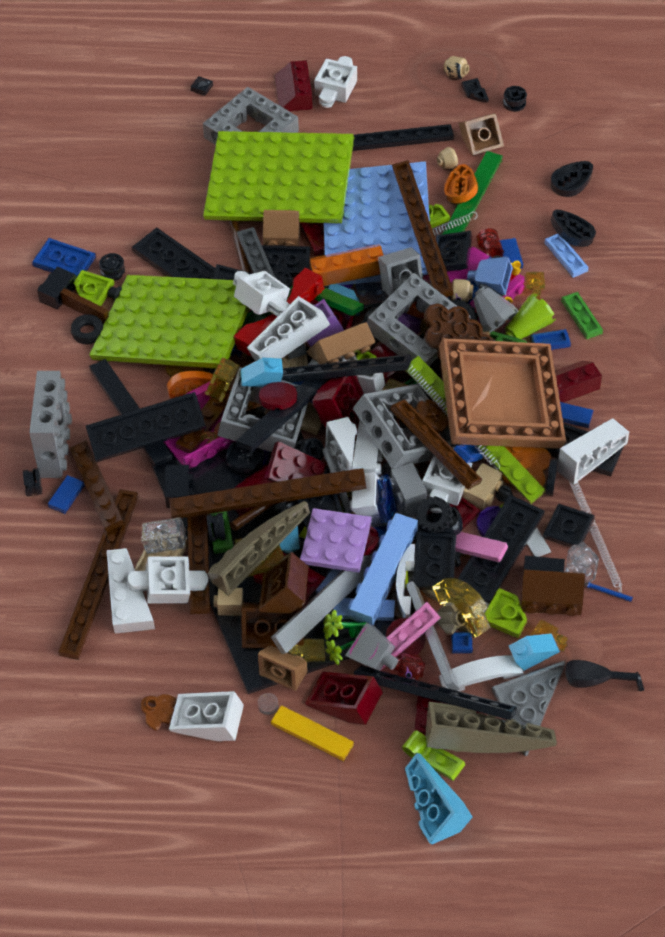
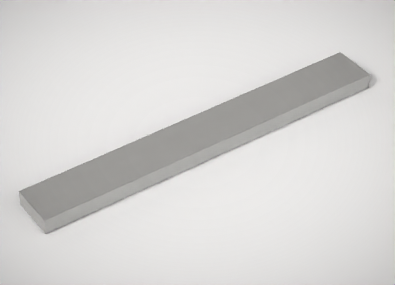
M373 553L363 556L360 573L342 570L271 637L281 654H286L364 580V572L366 567H370L372 563Z

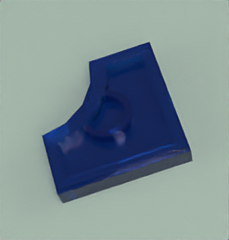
M388 474L381 475L377 480L379 494L377 508L381 523L388 522L397 511Z

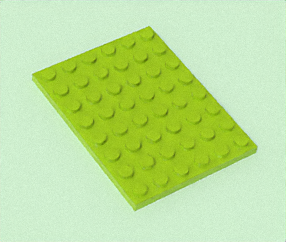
M218 131L203 214L204 220L263 221L264 210L299 211V222L342 223L354 135L338 133Z
M127 275L121 287L120 295L116 298L108 314L109 317L103 325V330L89 354L92 360L106 359L107 361L224 369L235 344L234 335L241 330L250 308L234 297L236 286L233 284V280Z

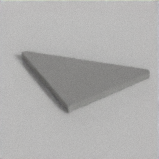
M562 661L492 687V692L498 702L517 707L516 715L512 719H515L524 726L527 723L540 726L564 670L565 662ZM523 751L524 755L527 756L529 751Z

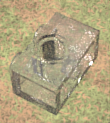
M181 518L143 523L141 542L147 554L185 548L186 528Z
M584 542L573 545L568 550L565 572L585 573L584 586H586L589 581L592 582L596 578L599 557Z

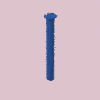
M590 581L587 588H592L630 602L633 598L592 584Z

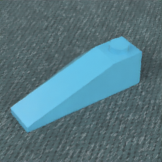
M417 753L405 767L410 790L414 791L416 799L414 806L419 811L421 818L419 821L420 828L428 842L435 844L460 833L473 816L458 795L424 757Z

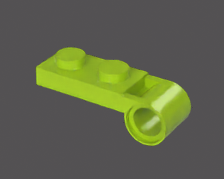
M416 730L402 746L403 751L412 758L417 753H420L436 772L454 781L465 766L464 760L444 749L427 747L426 736Z

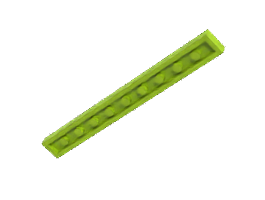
M418 355L411 361L408 374L410 375V372H412L411 375L418 371L417 374L411 377L415 380V377L420 374L416 378L418 380L423 376L417 384L423 385V388L426 387L425 390L428 391L425 392L427 393L434 389L430 393V397L436 392L432 398L439 394L434 399V402L441 397L437 403L443 399L440 403L442 405L446 402L444 382ZM486 446L482 450L484 452L488 449L484 453L486 455L490 452L486 457L488 458L492 455L489 460H492V463L495 462L493 465L499 468L498 470L502 472L530 504L545 493V489L505 446Z

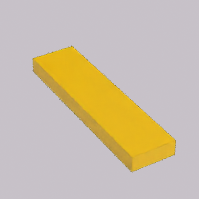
M282 705L271 720L272 726L343 762L354 746L353 741Z

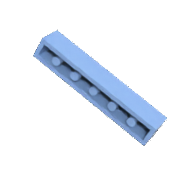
M395 513L393 519L388 521L387 532L381 536L379 541L380 547L378 551L375 550L373 552L372 563L370 567H366L363 576L364 580L357 586V595L355 599H351L348 605L351 620L367 622L374 626L396 579L400 560L418 532V520Z

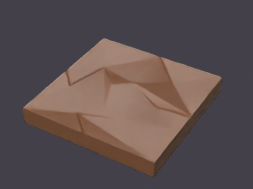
M442 338L439 344L451 444L562 448L564 446L566 437L551 344Z

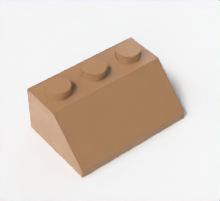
M367 322L318 340L307 350V353L319 364L340 362L339 359L345 358V360H348L359 351L361 354L368 352L375 343V339Z

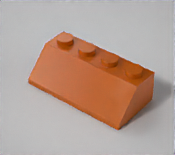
M376 244L310 258L312 271L321 275L324 286L380 275L378 257L383 256L381 245Z

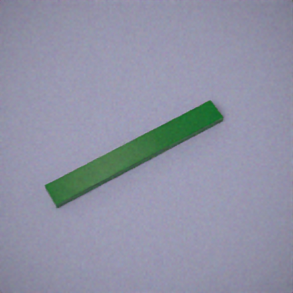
M486 151L474 174L478 184L476 195L469 201L457 205L449 220L450 229L447 225L442 235L464 232L470 222L468 215L476 211L502 162L503 155Z

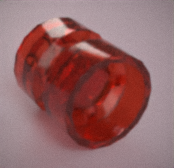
M487 228L481 230L476 235L480 251L490 257L496 255L503 256L504 250L497 230Z

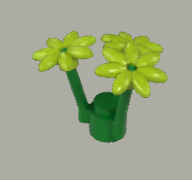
M333 610L332 616L327 614L325 620H323V633H325L324 636L327 640L326 645L328 648L326 652L330 654V661H334L339 665V660H342L340 653L351 647L354 641L335 647L334 640L329 642L328 637L331 638L332 634L338 637V629H349L350 636L356 639L366 622H341L342 615L337 616V611Z

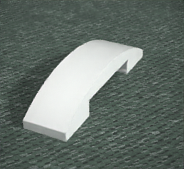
M410 544L406 549L397 570V602L402 618H409L411 616V597L404 596L406 571H414L415 544Z
M513 655L479 659L452 669L459 687L457 691L465 690L467 685L498 677H503L506 680L523 675V670L515 662ZM440 675L439 680L442 687L448 688L442 675Z

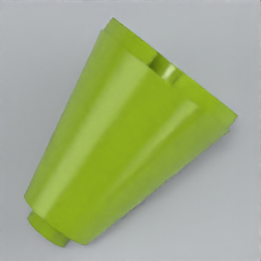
M532 293L519 308V312L505 327V335L523 339L552 324L556 320V318H552L555 314L545 300L541 299L539 301L536 298L538 295Z

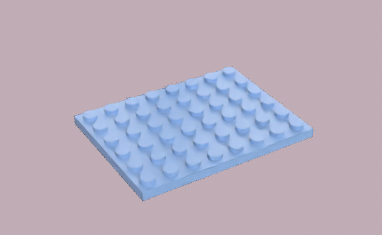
M426 162L410 163L430 221ZM392 165L350 169L342 223H324L325 255L376 244L381 245L383 255L411 247L420 254L422 275H427ZM375 275L337 284L348 285L380 282L381 276Z

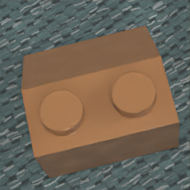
M496 113L458 123L462 139L472 155L504 146Z
M264 210L263 245L299 246V211Z
M271 645L258 653L259 674L292 690L296 691L307 673V661L300 656H293L289 653L281 654L278 648Z

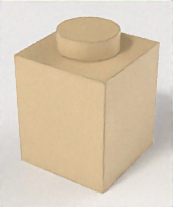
M218 588V595H214V607H217L218 615L242 616L243 588H236L229 596Z

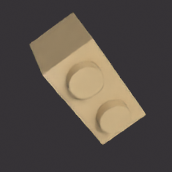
M482 463L476 471L482 478V482L469 490L465 488L463 491V498L480 510H484L487 505H491L495 492H499V489L503 486L502 472Z

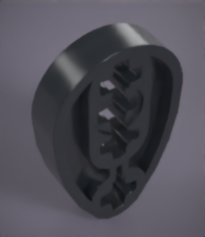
M579 161L560 167L551 176V189L563 197H572L579 194L591 180L593 164L589 161Z
M559 209L553 211L551 216L552 226L566 242L578 247H586L593 243L596 230L591 223L567 211Z

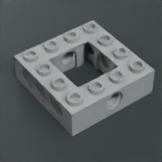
M249 87L245 88L203 123L204 138L215 145L218 131L243 132L236 127L246 122L247 115L254 118L256 122L265 125L259 132H299L298 116Z
M413 273L368 317L367 324L372 335L397 355L410 354L412 360L419 355L430 366L438 358L437 350L429 347L425 342V338H420L398 321V318L404 312L407 313L415 301H417L416 308L421 313H425L430 305L436 303L442 304L448 310L457 305Z
M240 367L217 435L236 441L260 420L255 418L254 415H245L249 401L260 404L259 392L263 387L242 386L240 375L242 368ZM281 380V382L289 383L293 385L295 388L300 386L291 382ZM308 404L257 448L272 452L274 443L278 441L295 448Z
M37 371L29 433L40 478H63V471L67 470L65 455L69 453V446L66 443L67 440H70V428H68V425L72 424V414L69 413L70 404L67 402L65 379L61 378L60 371Z
M419 384L363 394L353 408L392 469L410 463L417 464L430 461L434 456L415 435L409 439L406 438L402 432L403 429L398 426L393 418L397 416L390 410L393 404L404 399L413 408L416 407L419 401L429 400ZM448 427L444 432L439 433V435L451 447H455L457 445L451 444L450 430L448 429Z

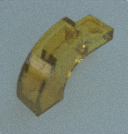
M445 578L432 586L440 605L447 602L454 603L463 615L473 638L480 636L491 628L484 613L488 607L480 594L469 584L459 579Z

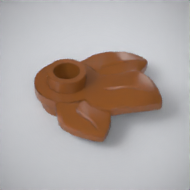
M161 694L158 697H144L140 708L145 714L146 724L155 731H158L161 722L171 724L174 712L173 707L176 705L177 699L168 694ZM148 703L154 704L155 707H150Z

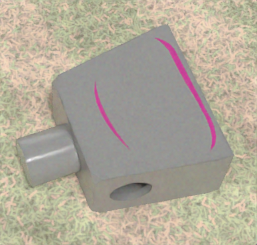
M367 622L345 655L379 671L384 665L392 670L399 661V659L391 655L395 646L375 626Z

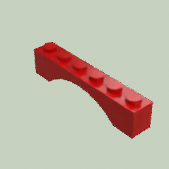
M304 268L294 278L292 292L286 302L291 304L299 296L311 303L325 289L322 276ZM272 314L260 321L246 324L234 335L237 349L252 357L247 347L277 316Z

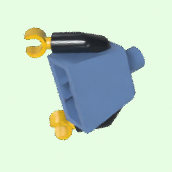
M496 255L492 258L481 260L477 271H468L467 278L469 281H475L478 290L482 287L485 289L491 288L503 297V295H506L511 273L519 275L521 263L520 261L512 263L508 257ZM505 297L507 301L513 303L511 297Z

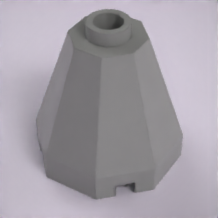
M482 287L475 292L476 296L473 300L484 332L489 331L491 333L519 312L512 303L491 288L485 289Z

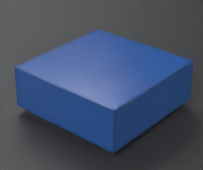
M454 632V634H451L452 654L473 652L472 632Z

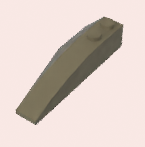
M303 501L269 519L250 532L232 549L228 550L223 558L210 568L208 575L211 583L229 596L310 513L308 503Z
M429 702L425 734L427 747L453 750L455 752L512 753L548 748L557 744L555 732L552 729L530 723L524 726L515 719L506 721L495 718L493 715L476 713L474 710L455 705Z

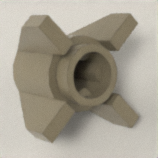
M464 601L456 605L447 602L438 610L437 614L441 618L437 623L446 634H454L456 629L461 632L472 631L466 623V612L471 607V602Z

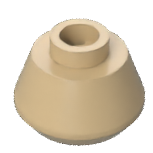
M446 147L437 157L438 165L443 169L454 170L458 165L455 150L451 147Z

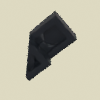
M478 78L462 82L461 86L467 98L481 102L489 101L487 93L481 87Z

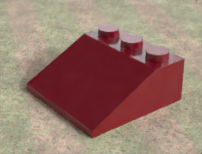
M357 376L331 378L318 389L312 402L325 430L327 422L349 417L351 423L355 424L358 433L360 419L353 408L364 392Z

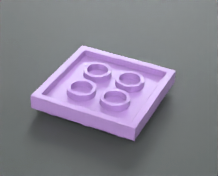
M313 508L300 559L307 565L360 573L372 522L371 517Z

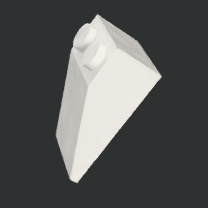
M349 417L329 421L326 425L325 448H330L338 472L352 470L357 428L355 424L351 423Z
M234 691L178 694L169 730L213 741H235L244 704Z

